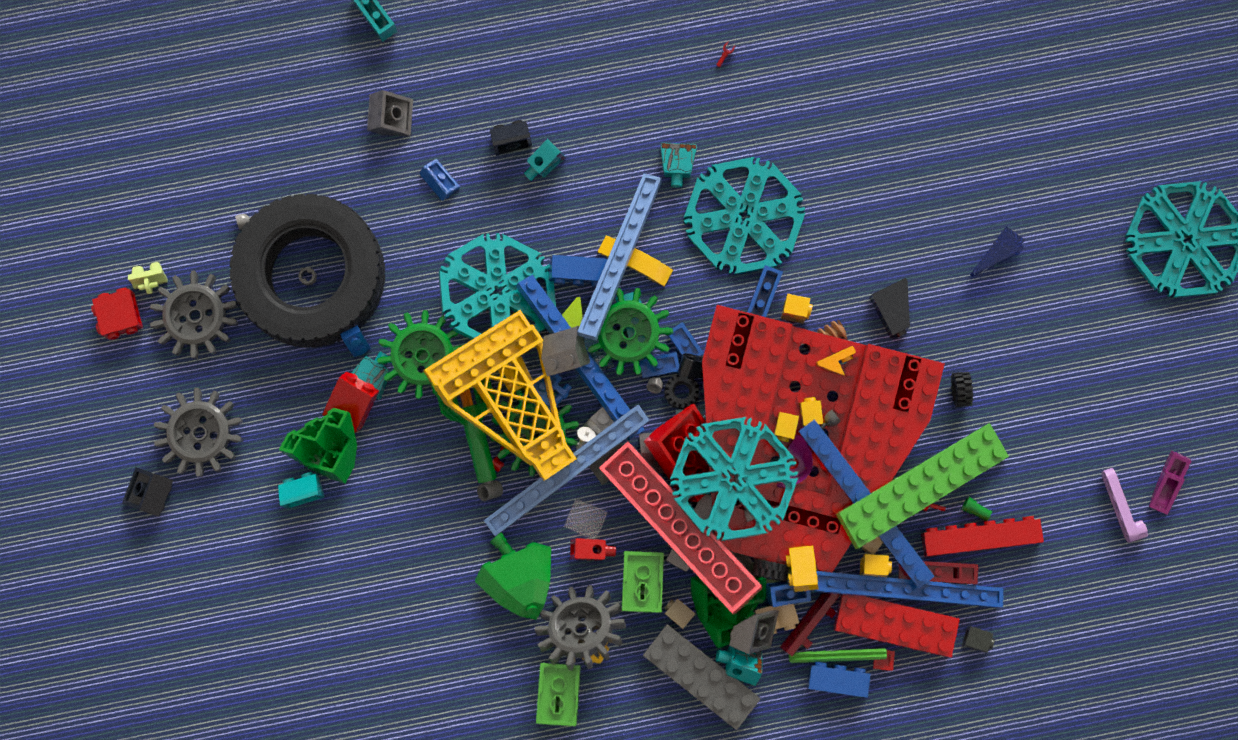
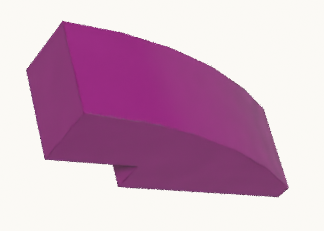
M1171 450L1156 484L1149 507L1168 515L1184 482L1183 478L1192 462L1190 458Z

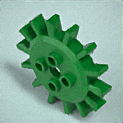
M618 288L616 292L618 302L610 306L598 335L599 342L591 345L588 351L590 354L596 353L601 349L605 351L606 355L599 364L602 368L606 367L611 359L618 361L616 368L618 376L623 374L625 363H633L634 372L639 376L641 375L639 361L646 358L650 365L656 368L658 363L651 353L655 349L669 353L670 348L658 341L660 335H672L673 328H659L658 322L666 319L670 314L668 310H663L658 314L652 312V307L658 301V297L655 295L644 305L639 302L641 297L640 288H636L633 292L632 301H625L621 288ZM633 318L639 320L637 324H632L631 321ZM619 324L621 326L620 330L615 331L613 329L614 325ZM626 328L634 329L633 337L627 338L624 336L623 332ZM644 336L645 341L639 342L638 337ZM622 342L627 344L625 349L620 348Z
M423 310L421 315L422 322L419 324H413L409 313H404V321L407 327L401 331L395 324L389 323L388 327L396 335V338L393 342L386 339H379L378 342L382 347L391 349L390 356L377 358L378 364L392 363L394 367L391 372L383 377L385 381H391L399 375L403 381L398 386L397 392L402 395L409 384L415 385L417 400L422 398L423 386L429 385L432 387L433 394L437 397L435 388L424 372H418V368L423 366L426 369L463 346H452L450 342L459 333L452 329L448 334H445L441 330L446 323L444 315L438 319L435 326L428 324L429 314L427 310ZM422 339L427 340L425 346L420 345ZM421 350L428 353V357L424 361L417 359V353ZM411 352L413 355L411 358H406L405 354ZM439 354V360H433V355Z
M520 390L516 391V395H523ZM518 400L520 404L514 409L521 410L523 401ZM502 401L500 403L501 406L508 407V402ZM526 402L525 411L534 413L535 406L530 402ZM568 404L557 412L567 445L575 447L578 441L574 438H567L566 430L576 429L579 427L577 421L564 423L562 418L572 410V406ZM510 412L509 422L519 423L520 414ZM524 415L522 425L532 427V424L527 423V418L531 416ZM492 417V423L499 425L495 417ZM537 418L535 427L544 429L546 420ZM510 426L516 435L518 427ZM521 428L520 436L525 435L526 439L529 440L530 430ZM505 433L498 434L507 442L511 443ZM521 442L523 447L527 445V443ZM505 448L497 456L499 459H503L512 452ZM516 456L511 466V470L514 472L519 469L523 461L518 456ZM529 465V474L534 477L536 470L533 465Z

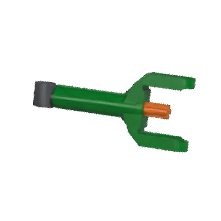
M490 379L488 380V389H492ZM473 387L477 404H473L470 389L461 393L460 397L463 405L461 409L475 418L485 412L488 407L478 391ZM436 392L441 413L449 420L464 426L478 483H482L477 488L478 497L482 501H488L502 496L503 487L498 480H495L497 476L486 434L445 405ZM489 393L493 401H495L494 394ZM457 397L452 399V402L459 406ZM485 416L478 419V421L483 424L482 420Z

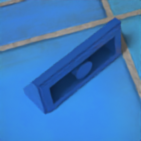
M437 159L423 166L420 171V176L441 201L447 199L460 188L458 183Z

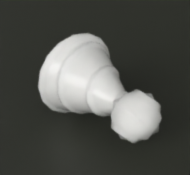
M581 427L578 429L579 442L576 449L578 450L596 436L591 428Z

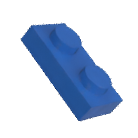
M683 322L673 328V334L668 337L681 356L684 353L704 355V352Z
M358 325L340 334L354 357L363 355L371 349Z
M677 352L653 356L658 363L656 368L651 366L646 358L639 361L643 379L676 373L679 368Z

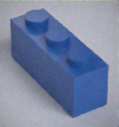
M552 255L550 258L549 281H554V284L558 285L571 282L574 286H584L585 283L596 287L608 259Z
M767 265L764 266L747 313L763 317L767 316L783 271Z
M815 662V666L810 665L807 689L868 698L871 674L866 673V669L854 668V671L846 670L847 666L835 665L834 668H827V663Z

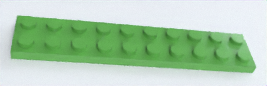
M988 423L836 515L855 549H858L1009 456L991 424Z

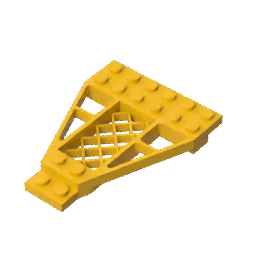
M519 310L429 366L423 372L445 405L530 466L533 465L544 481L575 461L576 457L566 443L559 421L550 376L547 377L541 359L542 342L544 340L534 325H530L522 311ZM536 347L543 375L530 382L516 359ZM501 369L500 377L491 375ZM505 369L514 371L513 380L503 378ZM542 378L545 381L551 412L533 386L534 383ZM489 379L499 381L497 391L487 388ZM502 382L512 384L510 394L500 391ZM515 385L525 388L524 397L514 395ZM471 387L478 391L488 407L485 412L475 418L452 402V399ZM489 393L496 394L495 403ZM499 395L509 397L508 407L498 405ZM513 398L523 401L521 410L511 408ZM526 402L535 403L534 413L525 411ZM499 409L507 411L506 418H504ZM510 412L520 414L519 423L509 422ZM488 413L493 414L511 443L479 422L478 419ZM524 415L533 417L532 427L522 425ZM537 418L546 420L545 430L535 428ZM510 426L518 427L516 435ZM521 428L531 430L529 440L519 438ZM535 431L544 433L540 437L533 440ZM521 442L527 443V445L523 447Z

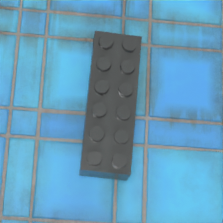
M668 624L643 654L645 658L736 730L761 699L740 681L727 676L726 670Z

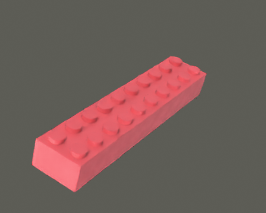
M629 442L624 444L599 467L604 475L733 615L763 589L760 583L722 542L716 540L717 537L712 532H710L709 537L706 536L708 527L705 528L703 534L673 499L679 496H672V492H674L672 488Z

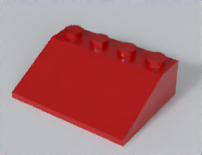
M691 404L659 426L644 440V443L669 480L685 438L687 437L691 441L688 436L689 433H692L695 437L699 436L700 433L696 430L698 426L705 432L701 424H706V421L694 404ZM691 451L688 454L682 471L685 476L708 473L709 465L697 451ZM674 485L675 489L678 491L679 487L677 485ZM705 494L692 496L688 499V502H698Z

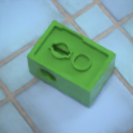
M624 551L623 612H662L664 553Z
M540 663L536 724L577 726L581 665H575L571 671L568 670L566 664Z

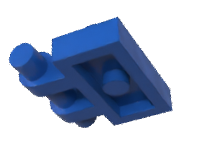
M554 374L550 376L552 389L557 394L554 397L557 407L562 399L565 400L568 397V392L572 387L569 384H565L563 388L560 387L558 384L562 378ZM542 378L534 383L533 386L551 412L545 381Z

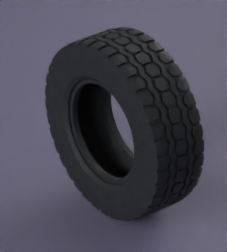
M296 194L294 197L290 195L281 198L282 200L277 199L271 202L269 206L265 205L262 207L259 213H255L249 219L250 221L245 223L241 229L242 232L238 234L235 240L236 245L234 244L231 252L233 256L230 258V280H232L231 286L237 303L244 314L259 329L275 340L287 345L316 348L335 344L336 341L340 342L343 340L340 334L357 325L359 329L367 323L366 320L370 319L374 309L377 308L380 302L379 299L382 297L384 289L383 285H385V263L380 245L362 217L338 200L322 195L318 196L317 194ZM309 236L326 238L337 244L344 255L345 274L340 287L328 300L315 306L297 307L279 299L273 287L272 271L276 258L288 244Z

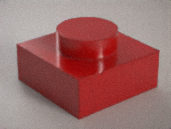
M887 650V659L873 660L872 669L893 671L895 651Z

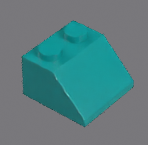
M309 472L302 474V478L294 480V478L283 480V484L278 485L280 506L289 509L325 498L319 475Z

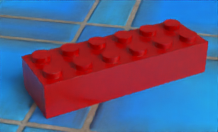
M841 594L833 631L952 658L960 619L865 596Z

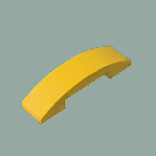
M606 236L597 253L608 258L616 239ZM634 248L627 267L647 276L649 280L665 287L673 272L671 268L636 248Z

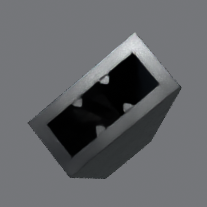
M904 278L870 296V300L890 338L904 336L907 334L906 330L910 327L908 281Z

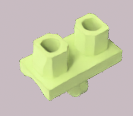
M159 262L151 263L149 271H144L143 267L140 266L133 267L132 274L128 275V280L132 283L133 288H139V290L146 289L147 294H152L153 288L158 287V284L168 282L167 276Z

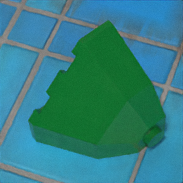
M333 408L327 411L328 414L320 419L316 417L305 423L304 428L298 431L293 430L286 435L279 448L280 452L316 473L331 480L346 483L354 468L357 450L351 414L348 411Z
M532 542L526 545L527 548L518 552L514 550L501 556L502 559L493 563L489 561L482 564L475 582L502 607L518 616L537 620L545 605L550 585L551 547Z
M698 576L691 577V596L698 618L716 647L720 648L730 645V634L733 627L755 614L753 611L759 602L763 603L766 598L765 578L753 576L763 589L733 615Z

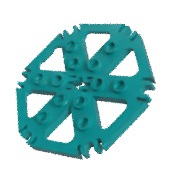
M755 157L714 164L707 168L710 176L705 177L701 173V180L697 178L684 215V219L692 218L684 220V224L692 225L691 229L686 230V234L694 233L693 235H687V237L716 269L718 263H721L719 271H722L724 266H729V274H732L734 267H736L734 275L763 270L765 265L774 268L778 266L777 264H782V261L779 259L780 255H784L788 259L789 253L787 251L792 254L805 213L798 214L805 211V207H797V203L803 202L802 194L773 163L770 169H768L769 161L766 162L765 166H760V158L756 159L754 165L753 160ZM741 167L748 169L749 174L741 196L724 179V171ZM769 177H775L788 192L785 198L759 203L765 183ZM707 189L722 205L724 210L703 214L697 213L695 207L701 191ZM746 207H748L747 215L750 218H746L743 221V224L741 225L742 216H740L739 214H743L746 210ZM789 217L794 220L787 241L779 240L764 223ZM730 229L720 254H714L701 239L702 234ZM748 235L766 254L765 260L748 264L741 262L740 257Z
M1202 181L1154 187L1152 189L1154 197L1146 193L1141 198L1125 237L1131 236L1125 240V243L1131 242L1133 244V248H1128L1126 252H1135L1127 256L1154 290L1157 289L1158 284H1160L1158 293H1161L1163 288L1168 289L1167 297H1170L1173 292L1174 296L1172 298L1217 294L1223 290L1220 282L1229 286L1234 281L1238 272V212L1220 189L1217 190L1216 195H1214L1216 192L1215 186L1212 187L1210 192L1207 191L1206 182L1201 187L1200 183ZM1190 192L1193 195V200L1185 219L1168 199V194ZM1213 204H1218L1231 220L1230 225L1203 228ZM1149 210L1167 231L1140 234L1137 228L1143 213ZM1190 236L1189 242L1184 243L1185 237ZM1229 245L1234 247L1235 254L1227 270L1223 269L1208 250V247ZM1171 251L1160 276H1154L1142 261L1143 254ZM1189 261L1192 262L1205 279L1204 287L1184 289L1180 286Z
M487 233L485 240L484 234L447 255L444 262L449 267L441 266L438 274L442 315L447 312L444 319L446 320L449 317L454 319V322L450 323V328L455 327L453 331L471 340L478 337L481 333L471 329L467 322L488 309L491 328L510 317V310L514 312L521 310L526 318L535 322L534 327L538 333L546 329L516 287L518 282L531 275L536 280L542 278L546 282L547 295L556 306L554 281H549L548 269L550 264L547 266L541 265V262L545 259L544 256H541V253L504 234L501 235V241L499 233H496V240H491L489 233ZM476 247L483 248L486 274L465 264L461 257ZM512 247L527 255L528 262L506 274L504 248ZM453 280L476 293L460 303L454 304L450 301L448 282ZM495 288H496L497 290L503 289V290L501 291L500 295H499L498 293H497V294H493V292L495 291Z
M746 417L701 424L705 432L698 426L696 430L700 433L699 436L695 437L692 433H689L688 436L691 441L687 437L685 438L670 480H679L670 482L671 486L677 485L679 487L678 491L672 492V496L681 495V497L673 499L702 534L705 528L708 527L707 537H709L711 531L717 532L716 540H719L721 533H724L722 541L768 534V532L765 531L763 526L771 532L773 529L770 527L769 522L774 521L777 525L780 524V520L775 516L781 518L782 521L784 519L798 478H790L796 477L798 472H791L789 470V467L795 466L796 462L790 461L787 463V461L794 460L795 458L766 424H764L762 431H760L762 426L760 421L757 427H752L750 424L752 418L748 419L746 425H744ZM733 428L739 431L740 435L731 458L712 437L714 432ZM762 439L767 440L780 456V459L775 462L750 465L757 444ZM697 451L714 472L685 476L682 470L689 452ZM730 474L739 476L737 479L739 485L738 483L730 482ZM782 482L785 485V492L779 507L772 508L754 486ZM718 492L711 514L706 520L701 519L688 504V499L692 496ZM737 499L755 519L756 525L753 528L732 531L728 527Z

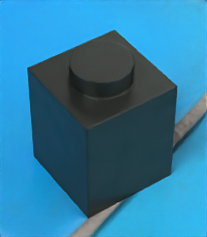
M967 626L962 645L988 653L989 650H992L995 639L992 638L993 633Z

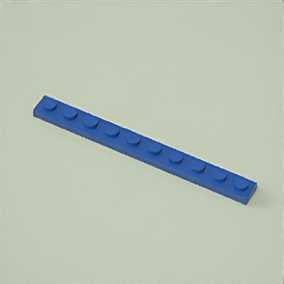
M533 275L517 283V289L550 334L571 328ZM587 351L590 363L575 369L613 422L629 412L630 409ZM641 427L628 438H626V440L630 441L631 439L642 433L645 429Z
M815 419L798 431L853 504L870 494V491ZM896 526L878 536L917 588H921L935 577Z
M817 571L819 589L810 590V592L1003 608V588L928 581L921 588H917L910 579Z

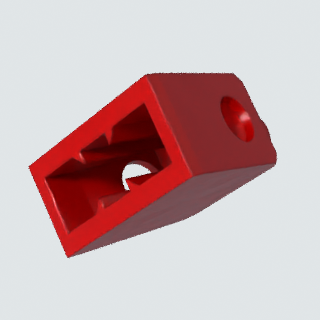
M575 538L570 541V560L602 561L605 560V556L615 557L616 545H606V540ZM593 547L597 548V553L593 552Z

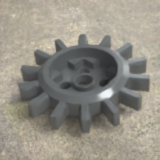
M191 271L190 284L184 286L178 276H172L173 283L177 289L169 293L167 289L159 287V293L166 297L167 300L164 305H150L152 310L163 312V319L151 322L150 327L153 329L165 327L167 333L161 336L158 342L161 345H165L172 338L176 339L177 343L172 353L177 356L181 354L184 345H190V355L193 359H198V346L204 344L212 355L216 354V348L212 344V340L218 336L222 341L229 343L231 339L222 332L224 324L238 326L239 323L234 318L226 317V311L239 307L236 301L223 303L221 299L231 289L229 286L224 285L214 292L212 286L215 283L216 277L212 274L207 277L204 285L198 284L199 276L196 271ZM196 301V306L191 307V302ZM212 310V315L207 316V311ZM194 311L200 312V318L197 321L191 319V314ZM182 317H186L185 323H181ZM202 326V331L197 332V327Z
M194 388V402L187 403L185 396L177 393L176 398L181 407L176 411L166 405L161 407L164 413L169 414L171 418L168 424L154 422V427L157 429L167 430V437L158 439L154 442V445L156 447L170 446L171 452L162 459L164 463L172 462L177 456L182 459L178 466V473L184 474L188 464L191 462L195 463L196 476L203 477V463L210 462L212 468L216 472L222 471L221 465L218 463L217 458L221 454H224L228 459L234 460L236 458L234 453L227 450L226 447L229 441L243 442L242 437L231 435L230 427L242 424L243 420L241 418L227 419L226 413L235 406L233 402L225 403L220 409L215 406L220 396V393L217 391L212 392L208 402H203L201 389ZM206 417V422L202 424L201 418ZM186 428L191 430L188 435L185 434ZM198 428H203L205 431L202 438L195 436V431ZM216 432L217 437L212 439L211 434ZM200 443L201 448L196 450L195 445Z
M592 585L587 586L584 597H577L574 588L569 587L568 595L570 600L562 603L558 597L553 595L551 599L556 607L553 613L546 610L541 611V618L549 621V624L546 626H536L535 632L537 636L549 635L550 638L538 643L541 652L552 647L556 648L549 656L553 665L565 655L567 656L566 666L568 670H573L576 658H584L587 668L592 669V655L599 652L604 659L609 660L610 656L605 645L608 642L619 646L622 644L620 636L612 634V629L626 628L625 620H611L610 618L622 612V608L619 602L608 608L605 607L611 599L608 591H605L596 600L593 599L594 590ZM579 627H586L584 633L579 634L576 632Z

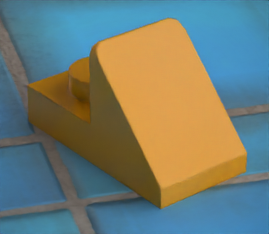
M851 346L816 362V365L844 376L839 360L844 363L853 359L852 354H855L856 351Z

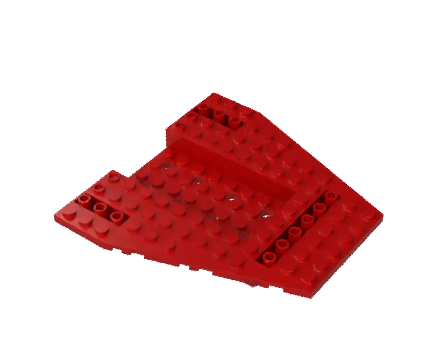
M716 305L702 359L706 423L746 417L744 425L747 424L749 418H752L750 423L752 427H757L760 421L762 422L760 431L763 430L764 424H766L774 434L778 413L782 412L799 416L795 432L796 437V435H800L798 431L804 427L802 426L800 403L804 402V398L815 397L816 401H821L823 423L826 413L831 409L841 420L834 427L826 426L824 428L828 431V438L870 493L891 482L931 420L945 363L872 344L864 345L794 327L790 323ZM801 344L809 346L810 352L807 355L800 353L799 347ZM851 346L856 351L855 354H852L853 359L843 365L840 364L844 376L816 365V362ZM792 381H797L800 384L798 392L790 390L789 385ZM835 391L838 398L835 402H830L827 399L828 392ZM733 428L714 432L712 437L731 458L740 435L739 431ZM762 439L757 444L750 465L769 463L773 456H780L767 440ZM789 439V442H780L788 449L794 439ZM810 448L813 466H816L819 470L818 475L815 477L808 475L806 479L795 485L783 521L778 516H775L780 520V524L777 525L774 521L769 522L770 527L773 529L771 532L763 526L768 534L722 541L724 533H721L719 540L729 551L787 565L786 555H790L789 548L813 546L816 571L833 572L852 543L836 514L853 503ZM795 458L794 460L787 461V463H789L790 461L796 462L795 466L789 467L790 469H795L799 465V461L797 458ZM709 466V472H714L713 469ZM730 474V477H731L730 482H731V483H732V482L738 483V482H736L735 479H734L735 476H733L732 474ZM779 482L754 486L772 508L779 507L785 492V488L777 486ZM718 492L711 493L712 508ZM738 499L728 527L732 531L753 528L756 525L755 519L746 521L744 516L746 508Z

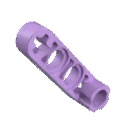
M1110 468L1102 471L1103 481L1126 541L1130 543L1148 537L1147 527L1143 521L1134 522L1114 469Z

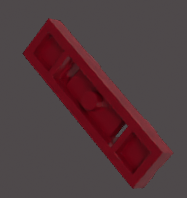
M923 561L935 576L930 580L932 582L978 584L977 564ZM898 563V578L910 579Z
M822 593L780 648L791 656L795 654L801 645L809 649L813 643L807 637L825 614L831 618L834 617L837 612L831 606L840 594Z

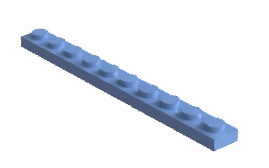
M643 174L579 326L578 336L597 340L662 183L660 177Z
M639 405L635 406L573 453L576 457L575 461L544 481L542 478L538 479L486 518L484 522L494 536H497L648 423L650 419Z

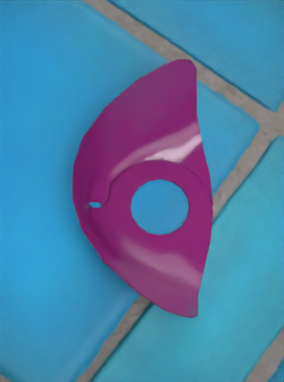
M796 435L787 449L799 461L797 468H789L791 472H798L796 477H790L793 479L798 478L796 484L806 479L813 467L811 450L800 435ZM782 482L777 483L778 487L785 488Z

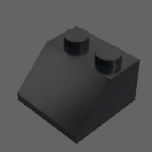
M517 120L512 122L511 125H496L493 129H490L496 156L532 148L526 121Z
M136 467L122 504L160 516L164 510L166 498L172 489L173 480Z

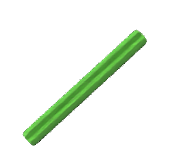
M860 649L795 652L793 656L789 655V662L887 659V650Z

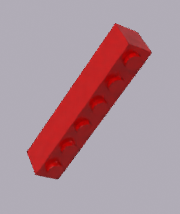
M1034 516L1022 517L1023 521L1015 522V518L1003 519V523L996 524L994 520L984 522L983 526H976V523L964 524L965 528L958 529L957 525L945 526V530L938 531L937 527L927 528L926 532L921 534L924 557L1042 543L1044 540L1041 520L1034 519Z

